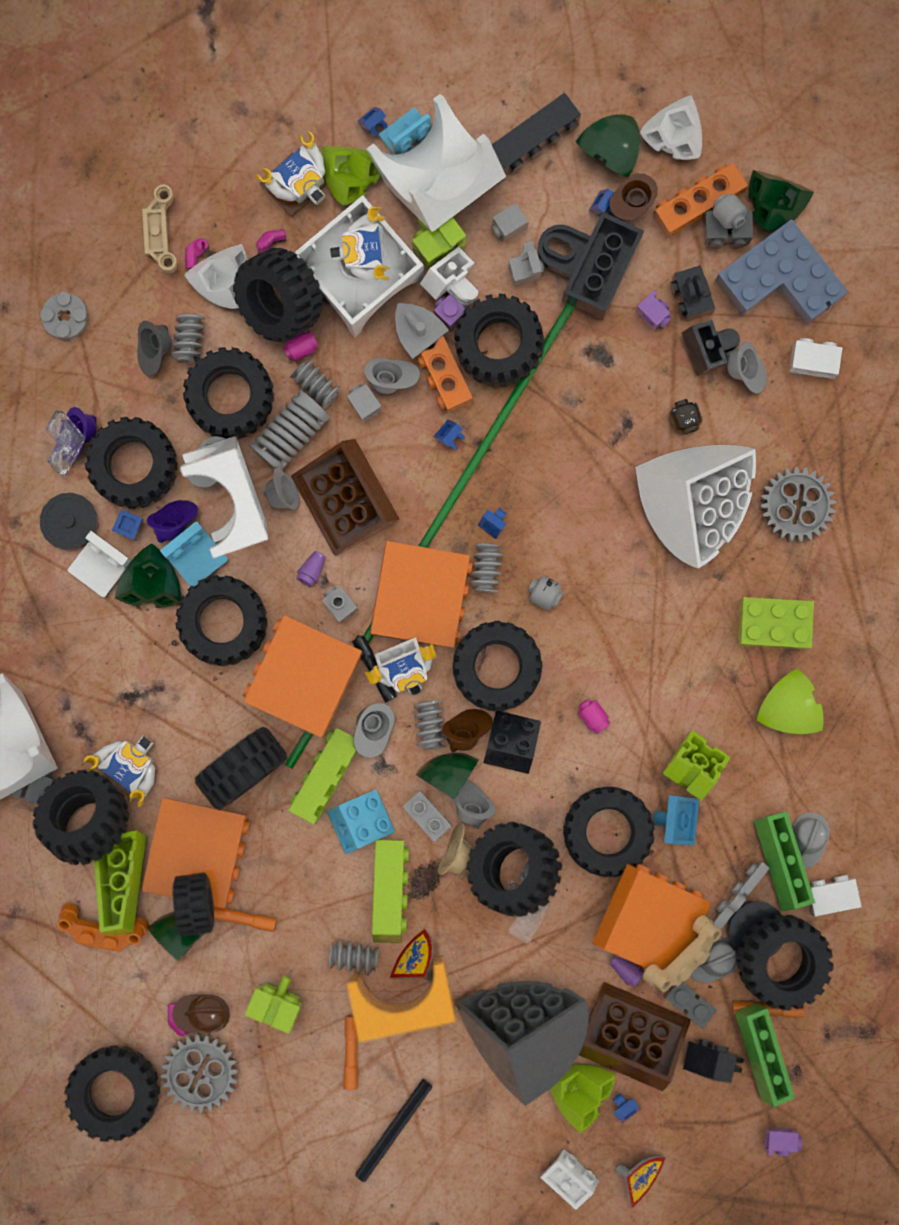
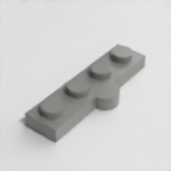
M759 861L757 864L752 863L745 872L748 876L743 882L738 881L730 891L733 893L727 901L724 899L716 908L718 913L713 919L709 918L713 921L714 926L721 930L734 912L742 906L746 897L770 869L767 865Z

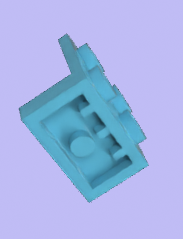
M414 107L379 134V138L393 155L408 152L412 149V145L418 141L422 142L431 129V116L427 113L422 117Z
M197 521L160 550L190 587L197 585L199 580L208 578L228 561L225 555L213 558L210 547L216 544Z
M373 790L326 811L345 854L395 832L377 790Z

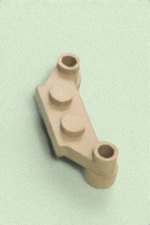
M163 184L156 187L154 191L155 198L148 208L142 209L144 248L146 256H151L164 272L172 274L177 270L178 262L174 254L169 252L166 210L173 203L174 195L171 188ZM168 263H172L170 267H166Z
M705 915L698 917L694 922L693 930L699 936L665 970L660 969L655 964L650 965L643 974L644 981L651 986H656L662 992L667 991L673 985L678 987L690 977L691 973L699 965H702L707 960L713 942H716L721 937L722 931L714 926L713 921Z

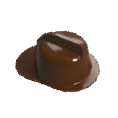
M637 173L629 176L610 198L609 206L611 212L621 220L631 221L638 219L653 204L657 197L658 187L651 176Z
M468 709L447 721L443 725L442 731L447 737L450 750L455 752L457 750L468 751L473 749L479 738L492 728L493 720L487 712L481 709Z
M189 995L178 1000L173 1008L172 1016L176 1026L184 1032L213 1033L220 1031L226 1026L229 1021L230 1012L226 1002L219 996Z

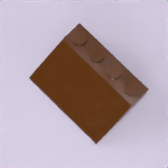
M356 439L340 442L291 475L334 556L341 554L400 520Z
M604 982L589 1016L587 1035L579 1056L663 1092L672 1081L691 1019Z

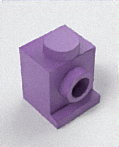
M655 291L648 295L636 309V312L654 330L659 326L664 328L672 320L669 316L668 305L663 300L656 299L657 293Z
M766 1127L765 1152L768 1156H773V1151H776V1154L781 1156H790L791 1152L797 1153L801 1151L802 1138L798 1136V1132L795 1129Z

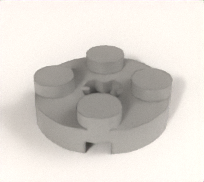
M61 292L49 298L40 313L44 328L57 339H74L84 332L88 323V311L85 304L77 296L67 292ZM69 311L71 315H68L71 317L69 321L59 320L61 312Z

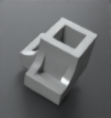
M533 241L524 243L521 255L509 259L508 262L514 287L541 280L544 266L542 260L538 258Z

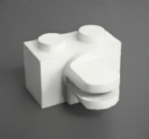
M459 247L432 266L420 283L435 300L448 292L463 307L470 306L478 295V290L465 278L474 262Z

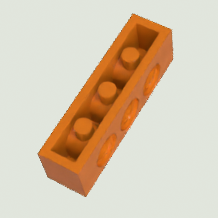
M734 163L729 166L726 164L720 166L714 171V175L709 178L707 176L700 178L695 182L694 187L689 190L687 187L683 188L675 194L676 197L670 201L665 199L656 205L657 209H655L653 217L667 239L702 219L706 211H713V204L721 195L735 194L740 196L745 193L748 185ZM719 183L723 185L724 190L716 191L713 185ZM694 196H703L705 202L697 203L694 200ZM682 207L686 213L679 215L674 211V208Z
M444 336L434 342L435 347L433 349H425L416 357L421 368L426 367L429 373L426 379L431 389L436 388L439 394L436 400L441 410L445 408L447 413H451L472 403L473 397ZM435 361H442L445 367L438 371L432 367V364ZM450 381L454 383L455 388L451 391H445L442 388V384Z

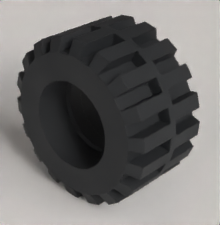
M206 873L176 876L174 879L173 907L177 929L181 936L211 933L214 928L213 895L210 880Z

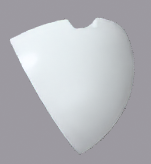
M691 95L659 111L640 131L645 141L656 151L664 150L671 153L672 157L676 159L700 158L702 151V129L698 111Z
M236 245L211 255L184 274L194 289L207 300L222 307L239 308L238 304L235 303L236 293L233 292V285L236 283L234 278L238 268L248 260L243 245Z

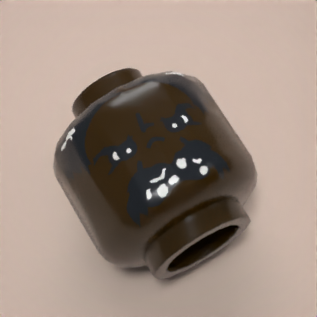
M687 399L675 402V407L669 412L675 431L686 435L699 430L703 419L697 403L688 402Z

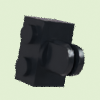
M701 265L674 273L673 281L670 282L673 294L678 295L680 301L677 304L681 316H685L686 322L713 314L715 305Z
M712 319L693 325L682 332L697 376L727 364L728 361L725 353L734 350L740 343V336L736 330L728 328L717 332Z
M699 1039V1042L689 1041L684 1070L713 1081L726 1083L732 1082L734 1072L742 1073V1067L735 1064H743L744 1058L728 1052L729 1047L719 1044L713 1046L714 1042L706 1039Z

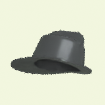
M143 321L138 327V363L143 373L153 376L160 369L162 356L169 352L171 348V338L166 325H154L150 321Z

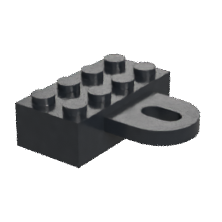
M602 212L591 236L567 225L549 227L539 238L537 252L544 266L570 278L563 293L562 301L604 320L642 240L644 230ZM552 240L563 243L570 247L571 253L569 255L557 253L548 247V243Z

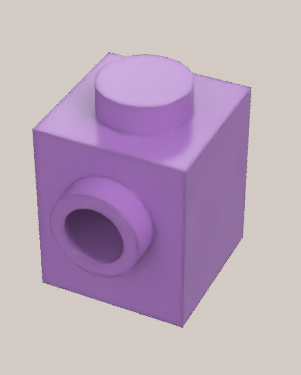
M451 294L447 298L443 296L434 305L436 308L434 314L445 324L449 332L457 326L459 317H464L463 311L465 308Z

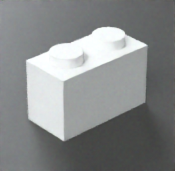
M801 338L800 341L796 340L792 347L789 372L835 379L839 375L843 347H836L837 344L833 342L817 344L814 343V340L808 338Z
M848 875L836 876L833 882L825 883V879L811 882L810 887L815 900L814 904L809 905L812 916L862 907L856 879L848 878Z

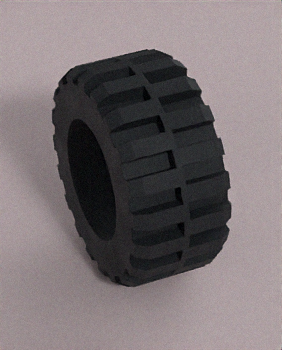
M269 248L241 264L234 278V282H236L233 285V292L236 293L235 303L240 308L238 311L241 316L243 315L246 319V324L249 327L252 326L254 332L258 335H263V338L275 342L291 340L311 328L317 322L322 309V303H320L322 292L318 288L320 286L318 279L315 280L313 276L315 273L311 268L307 267V262L303 258H298L297 254L284 248ZM273 287L280 295L282 302L276 296Z
M500 293L498 298H493L492 294L486 295V300L482 302L480 299L475 300L472 308L467 306L463 311L464 317H459L457 321L458 328L454 333L455 348L465 371L469 375L472 374L476 381L480 383L485 381L487 386L492 387L494 384H499L500 387H507L509 382H513V385L520 383L519 379L524 376L525 379L529 377L532 368L536 369L539 365V358L542 357L544 351L542 326L536 312L532 311L530 305L525 301L521 303L518 297L512 295L511 299L506 297V294ZM499 322L515 326L521 334V344L515 353L503 359H492L481 353L478 347V338L486 327Z
M226 347L218 348L219 351L214 353L210 350L206 352V357L203 359L199 357L195 360L196 365L194 368L190 367L187 372L189 375L188 379H184L183 387L185 392L183 393V400L186 403L185 407L188 413L204 432L210 433L213 437L218 436L228 439L236 436L240 439L244 438L246 433L251 432L253 434L257 431V427L260 424L263 426L267 421V414H270L272 411L271 404L274 401L273 385L266 369L251 353L247 351L243 353L239 348L232 347L231 350H227ZM225 374H238L242 376L250 387L249 401L241 410L232 414L218 413L210 406L207 398V392L211 383L216 378Z
M120 417V421L115 422L111 420L107 422L109 426L104 429L101 426L97 430L99 434L96 438L92 437L89 441L90 449H86L85 457L87 462L85 463V470L89 474L87 477L90 483L101 496L120 507L126 506L129 509H136V506L147 507L152 501L156 503L161 499L160 496L163 493L167 494L170 490V483H174L176 478L174 473L178 466L175 459L177 455L171 441L154 423L148 420L143 421L138 417L133 419ZM130 442L141 443L152 454L153 464L149 474L134 484H125L118 481L113 476L110 468L114 453L124 444Z
M216 575L211 576L210 579L203 578L198 581L197 585L187 589L188 593L185 597L182 596L179 601L181 605L176 610L177 622L175 624L179 632L178 637L189 653L205 663L226 666L238 664L240 661L251 657V654L258 650L262 639L264 640L266 635L265 629L268 619H266L267 612L261 598L249 585L231 576L219 577ZM218 599H226L236 603L241 609L244 618L243 627L239 635L225 643H217L208 639L200 626L202 611L209 603Z
M501 621L482 623L468 631L462 637L455 650L453 675L456 685L464 697L479 708L488 711H506L515 708L533 694L540 682L542 672L540 650L533 637H530L526 630L515 626L513 623ZM500 644L509 647L514 651L519 660L517 678L504 688L486 686L480 681L475 671L477 656L484 648L490 645Z
M260 727L203 769L195 777V784L213 808L220 811L287 760V753L268 728Z
M78 770L76 774L72 771L66 773L63 778L58 777L53 780L55 783L51 786L48 785L44 789L45 793L43 796H39L37 800L38 807L34 808L33 816L36 819H33V828L35 829L37 839L60 861L68 862L70 865H79V862L82 865L90 864L91 860L96 862L102 859L104 854H110L113 851L114 845H118L121 842L122 833L125 834L128 826L125 822L129 820V812L127 811L128 805L123 798L124 796L104 775H100L95 771ZM96 803L94 814L87 824L78 830L66 832L68 821L76 810L84 805Z
M618 787L595 788L579 796L570 806L571 808L566 814L563 826L565 846L572 859L581 868L592 874L612 878L623 875L627 864L635 868L638 864L642 865L643 860L649 856L650 848L654 844L655 839L653 837L655 826L651 819L652 815L644 805L645 803L630 791ZM605 809H612L622 813L628 820L631 828L629 842L621 851L614 854H603L596 851L590 845L586 831L589 820L594 814Z
M508 822L506 825L500 823L495 825V830L490 828L484 832L485 836L483 838L479 837L476 840L475 844L477 846L475 850L471 849L469 853L471 862H467V870L470 871V875H467V880L469 884L473 885L471 887L473 895L477 896L478 901L482 905L487 906L488 909L507 916L524 917L528 913L534 914L538 912L539 906L545 907L549 903L548 898L550 895L554 897L557 892L554 889L556 883L560 884L561 881L558 871L562 870V863L557 861V858L560 857L558 849L553 848L554 843L550 838L545 837L544 833L522 823ZM522 848L525 850L529 861L527 876L517 888L506 891L500 881L501 865L508 854Z
M781 914L773 915L772 920L768 917L761 919V925L754 924L750 927L752 932L749 936L746 934L743 936L742 941L745 943L743 947L739 946L737 952L741 956V959L737 960V968L741 970L739 976L745 983V987L760 1001L774 1009L780 1008L784 1011H790L792 1006L798 1010L804 1007L803 1003L805 1002L809 1005L815 1002L814 997L817 994L821 996L824 993L823 986L825 983L829 984L831 980L828 974L829 971H833L834 964L829 959L833 958V953L828 948L829 943L827 939L821 935L818 929L793 915L787 914L784 917ZM784 943H798L802 949V963L799 970L785 981H772L767 972V964L772 952Z
M118 1046L103 1047L87 1055L75 1066V1069L67 1079L69 1083L65 1086L64 1094L67 1095L65 1107L69 1108L71 1112L68 1116L71 1121L75 1120L78 1126L76 1128L80 1132L85 1130L88 1132V1137L92 1139L98 1137L102 1142H108L109 1140L117 1142L122 1141L125 1137L129 1138L135 1135L151 1119L159 1102L157 1098L160 1093V1086L157 1085V1073H153L151 1069L153 1065L149 1060L146 1062L142 1058L143 1055L138 1051L134 1053L131 1051V1048L125 1046L123 1048H118ZM107 1071L123 1074L131 1082L134 1089V1101L131 1107L125 1113L117 1116L108 1115L99 1110L91 1096V1086L97 1076Z

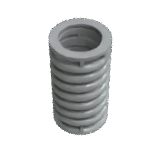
M300 389L291 398L292 403L288 402L285 405V409L279 411L280 416L277 415L273 418L274 423L269 422L267 425L268 429L261 431L263 437L257 436L255 441L249 444V447L273 469L278 467L283 470L287 463L291 461V457L285 451L292 456H296L297 450L293 446L298 450L303 448V444L296 437L304 443H308L309 438L303 431L311 437L315 435V431L307 423L314 429L319 430L330 418L312 398Z

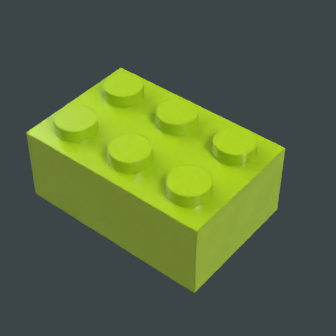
M743 597L740 599L738 646L798 650L811 649L814 601Z

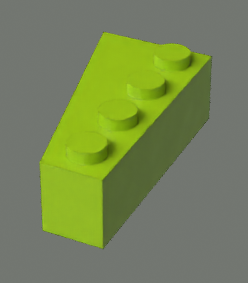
M336 728L335 731L330 730L324 741L327 743L323 752L319 750L313 760L315 766L311 772L307 771L301 782L304 785L299 793L295 792L289 803L291 807L288 811L313 825L317 824L357 752L354 747L353 736L339 728Z
M137 830L126 832L125 834L122 833V840L118 845H114L113 851L110 854H104L102 859L94 861L100 933L110 937L133 933L147 838L146 835Z
M376 840L372 923L373 943H402V933H406L407 919L402 918L403 909H407V895H403V885H408V871H404V862H409V848H404V841Z

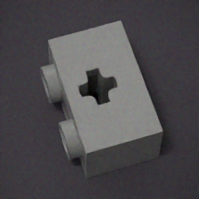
M421 791L403 806L434 842L452 827Z

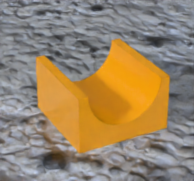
M444 955L434 959V977L427 990L416 999L408 1002L391 1003L378 998L367 988L361 973L351 975L347 983L359 1042L456 1022V1011Z

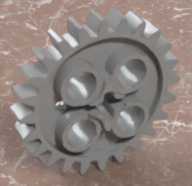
M795 467L791 474L790 470L786 468L784 476L778 472L776 474L777 481L772 478L768 481L772 487L765 486L763 488L768 495L760 497V499L766 501L765 504L760 505L761 509H766V512L761 517L769 518L766 526L773 524L772 533L779 530L781 532L780 539L788 535V540L791 542L796 536L798 543H801L803 536H805L810 541L812 540V533L818 537L821 535L819 529L823 531L828 529L824 522L831 523L833 521L828 515L836 513V510L830 508V506L837 503L835 500H830V497L835 492L827 491V488L831 485L830 483L822 484L824 476L818 479L815 478V470L809 475L807 467L801 473H799L798 467ZM800 485H803L804 488L799 501V504L803 505V507L798 509L796 517L797 522L796 525H794L792 521L797 506L793 503L798 500L799 487ZM784 486H791L794 489V495L787 496L783 491ZM808 490L816 493V501H810L807 498L806 493ZM780 508H785L789 511V519L780 517ZM803 513H809L812 516L811 524L803 522Z
M197 1034L195 1041L189 1035L186 1037L187 1044L179 1040V1049L172 1046L170 1050L174 1055L167 1054L165 1059L169 1063L161 1066L167 1070L166 1073L161 1075V1078L168 1080L162 1087H170L171 1089L167 1096L174 1094L176 1097L173 1100V1104L180 1100L182 1102V1110L186 1105H190L191 1113L195 1107H198L199 1112L203 1113L205 1106H207L209 1111H212L213 1103L221 1107L222 1101L220 1098L227 1101L230 1097L226 1091L234 1092L235 1090L230 1084L238 1082V1079L232 1076L239 1072V1069L232 1068L237 1059L230 1060L229 1058L233 1051L225 1052L224 1049L227 1044L224 1043L219 1046L218 1037L213 1042H210L209 1034L206 1035L204 1040L201 1039L200 1034ZM191 1051H196L200 1054L201 1060L199 1063L190 1061L189 1053ZM210 1054L211 1057L202 1073L205 1076L198 1080L192 1093L189 1092L197 1076L196 1071L202 1066L206 1055ZM212 1062L219 1063L222 1067L221 1073H213L210 1070V1064ZM186 1073L190 1078L189 1084H181L178 1080V1075ZM201 1084L210 1086L211 1093L209 1095H203L199 1091Z

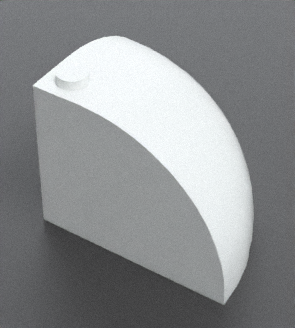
M736 445L693 447L659 456L635 467L640 498L645 514L662 543L681 561L695 568H700L716 557L721 546L725 542L729 543L738 530L752 497V492H749L751 479H755L756 453L754 448Z

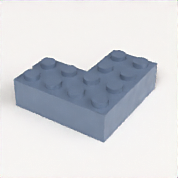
M792 219L721 271L715 279V282L742 316L780 290L806 325L842 300L848 293V290Z

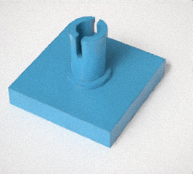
M669 795L667 812L656 811L654 813V824L666 826L664 843L695 846L699 799Z

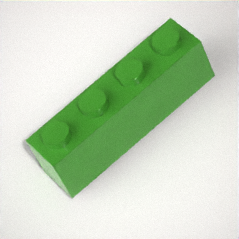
M787 811L754 820L767 866L770 868L769 872L781 911L795 910L814 904L815 900Z
M753 1004L736 1011L735 1015L762 1102L776 1107L795 1099L768 1008Z

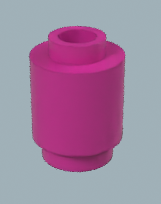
M308 331L285 341L286 346L283 347V350L289 360L293 358L297 362L315 352L314 349L319 346L311 331Z
M589 698L578 706L580 708L577 712L589 730H593L595 734H598L611 724L608 720L609 716L596 699L591 701Z

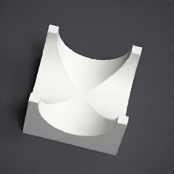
M441 94L433 99L435 104L433 125L424 140L415 148L397 155L381 152L374 143L367 148L385 185L431 232L435 231L506 177L489 138L482 134L475 141L458 121L446 99Z
M363 195L294 252L298 258H303L307 262L308 268L313 270L315 273L313 276L315 280L318 279L320 284L318 287L319 291L322 292L324 297L337 311L354 337L362 332V328L368 319L388 299L410 284L416 283L418 285L424 278V265L385 220L376 221L375 223H379L383 228L386 266L390 267V269L384 272V276L389 277L388 281L381 279L365 281L353 275L351 270L345 267L344 259L332 261L330 248L343 245L342 234L347 232L348 227L359 218L366 215L369 208L373 207Z
M236 436L182 454L185 465L180 466L183 477L188 475H205L214 478L227 488L234 500L235 507L231 517L223 526L211 532L213 541H220L218 544L210 547L213 558L267 540V522Z
M3 673L0 674L1 800L58 769L22 690Z

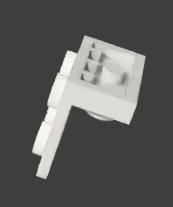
M90 531L86 536L89 542L68 568V572L105 598L120 579L131 560Z

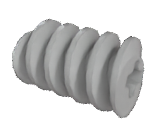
M182 314L176 317V321L180 324L175 326V330L179 333H176L173 337L177 341L172 345L173 349L176 350L171 353L173 359L185 364L196 365L194 357L201 356V353L196 351L195 348L202 347V344L197 342L196 339L203 338L204 336L197 331L205 328L204 325L199 324V321L206 320L204 316Z
M312 359L297 367L290 375V378L296 377L295 383L297 385L302 384V391L309 390L308 396L310 398L315 397L314 401L317 404L322 403L321 408L325 410L337 399V392L340 386L331 388L334 380L325 381L327 373L319 375L318 372L321 367L312 368L314 363Z
M484 543L476 544L475 548L481 552L474 554V558L479 560V562H474L473 567L479 571L472 572L471 576L477 580L470 581V585L476 588L473 589L474 591L496 594L498 590L492 586L499 584L500 581L494 579V576L501 575V572L496 570L495 567L502 566V563L497 561L496 558L504 555L498 551V548L503 547Z
M426 701L414 705V709L421 711L415 715V718L422 720V722L415 724L416 728L422 729L421 732L416 734V737L423 739L417 743L418 747L424 749L446 748L445 745L439 744V742L446 739L445 736L439 735L443 727L438 725V723L444 721V718L437 716V714L444 711L443 708L437 707V704L443 701Z
M339 940L336 946H334L332 941L328 967L332 969L334 964L337 963L338 970L341 971L344 965H346L347 972H351L355 966L357 974H360L362 969L365 968L366 975L369 976L372 970L376 971L379 947L376 946L372 953L370 945H367L364 951H362L360 943L356 945L355 949H352L350 941H348L345 947H343L342 940Z

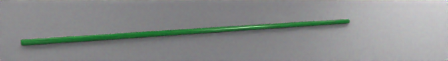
M568 303L565 305L544 339V351L542 357L539 358V365L574 310V306ZM532 368L529 377L525 379L523 376L519 380L520 383L514 388L419 543V547H429L537 368ZM371 623L364 633L368 644L374 636L370 634ZM304 731L285 762L286 766L293 769L312 738V733Z

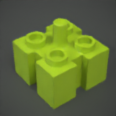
M453 217L433 232L418 219L417 222L422 229L413 236V253L424 265L427 272L457 247L461 250L466 248V234Z
M691 730L677 748L663 774L680 787L687 785L686 790L702 801L717 783L721 772L731 757L716 746L712 749L706 745L707 740Z
M282 976L278 987L267 982L256 987L245 1016L271 1025V1027L289 1034L296 1022L303 1001L299 1000L300 996L287 991L291 979Z

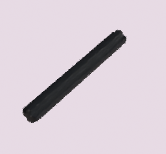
M425 1079L421 1080L359 1167L355 1176L360 1181H367L432 1089L430 1082Z

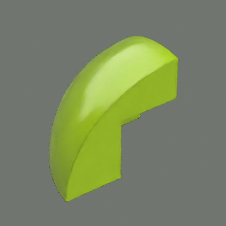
M322 146L325 180L330 192L340 204L348 205L354 203L362 195L365 196L364 191L371 183H377L380 174L367 150L343 146Z
M796 669L784 676L766 696L760 707L757 721L774 730L792 734H810L822 731L824 722L822 705L816 704L812 694L815 688L806 675L799 669Z
M574 1064L550 1088L559 1110L578 1132L582 1133L599 1116L598 1107L603 1100L609 1099L615 1082V1074L593 1065Z

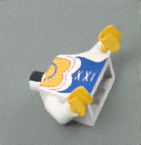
M307 130L309 134L307 141H303L301 135L298 137L299 141L306 145V148L301 146L273 172L267 168H261L265 172V177L262 179L261 176L256 174L255 178L260 182H265V186L279 199L290 202L296 200L298 203H302L309 197L315 205H318L326 197L319 189L324 183L325 167L323 157L316 143H313L314 135Z
M382 207L369 208L366 215L359 218L348 227L347 232L342 234L343 245L330 248L332 261L344 259L345 267L351 270L353 275L365 281L389 280V277L384 276V272L390 269V267L386 266L383 228L379 223H375L376 221L385 220L384 216H378V211Z
M412 638L375 654L378 667L374 666L372 671L364 673L370 684L380 682L388 687L393 686L397 692L408 689L410 694H418L422 690L420 683L427 680L426 672L431 669L432 660L436 657L433 644L422 648L419 647L417 638Z
M142 735L136 745L129 741H116L102 747L93 756H87L82 762V766L89 762L93 765L89 771H94L97 765L100 764L98 766L100 770L131 792L129 803H131L132 799L138 798L137 807H141L144 797L154 785V760L146 754L154 743L144 735Z

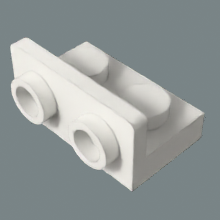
M566 1150L560 1152L558 1158L540 1177L575 1210L595 1192L599 1183L595 1175L583 1167L576 1157L569 1154Z

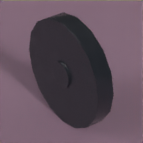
M61 493L51 498L43 507L40 515V530L44 538L54 547L65 551L78 550L86 546L89 542L86 536L90 531L96 534L99 526L98 514L93 504L85 497L75 493Z
M758 900L743 903L730 917L727 925L728 940L733 949L738 952L739 946L743 947L745 942L742 941V938L745 934L749 936L752 932L750 930L751 926L754 924L761 925V919L765 917L772 920L773 915L781 914L779 910L767 902ZM780 945L779 947H777V948L772 952V954L770 955V957L773 956L775 953H777V952L779 951V949L781 948L782 945Z

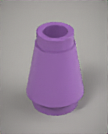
M314 551L297 571L296 579L306 586L313 587L314 583L318 582L326 557Z
M617 955L609 964L627 986L630 984L632 987H635L643 977L644 971L641 966Z

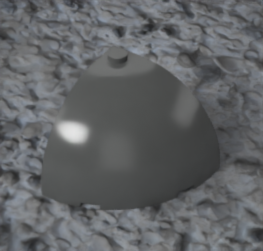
M536 981L497 985L498 989L485 993L484 990H480L456 1002L461 1019L478 1051L502 1084L524 1106L552 1088L571 1068L584 1044L589 1022L588 1006L584 998L569 989L563 988L561 990L554 988L550 983Z

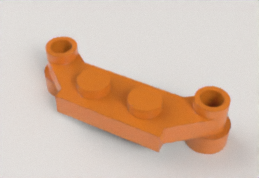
M71 903L62 906L57 922L60 930L67 931L76 939L75 943L122 952L123 948L129 945L139 944L149 927L145 919L135 917L133 933L110 937L100 933L99 923L79 919V908Z

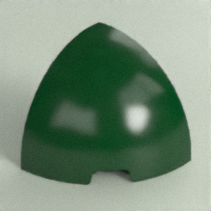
M617 114L597 120L587 127L575 142L591 157H596L604 162L607 168L628 178L637 161L640 147V132L634 117Z
M757 170L752 171L749 181L748 196L749 199L753 200L755 208L752 215L761 228L769 231L779 229L791 219H796L806 208L814 193L812 190L797 183Z
M151 543L142 549L128 564L119 580L115 599L140 607L142 603H153L156 608L169 607L180 603L181 589L175 570L169 560L165 558L160 549Z
M447 753L427 761L415 775L453 799H456L479 759L464 753Z
M174 911L161 916L148 927L156 941L177 961L181 960L195 942L204 935L181 936L177 929Z

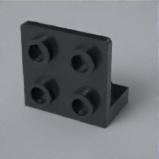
M496 711L483 763L529 774L541 721Z

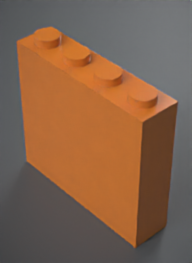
M386 541L370 634L402 640H410L416 637L419 643L454 648L455 644H459L461 630H457L458 622L463 621L465 607H461L462 599L467 598L469 584H465L466 575H471L473 562L469 561L470 555Z
M284 615L282 620H277L273 628V632L276 634L272 641H267L263 649V653L266 655L262 663L258 661L253 671V675H255L253 683L247 684L242 696L245 697V703L323 738L363 652Z
M162 798L142 891L173 898V882L176 876L206 873L211 884L214 907L227 908L228 904L233 903L235 890H231L233 880H238L240 867H237L238 857H243L245 844L242 843L243 834H248L250 826L247 815L226 810L219 811L212 807Z
M627 864L592 944L645 968L655 964L660 969L665 970L696 939L697 933L693 930L694 922L698 917L706 916L711 902L703 899L705 894L691 889L690 893L685 891L687 886L677 881H673L672 884L667 883L669 878L656 872L654 876L650 875L651 869L640 864L635 868Z

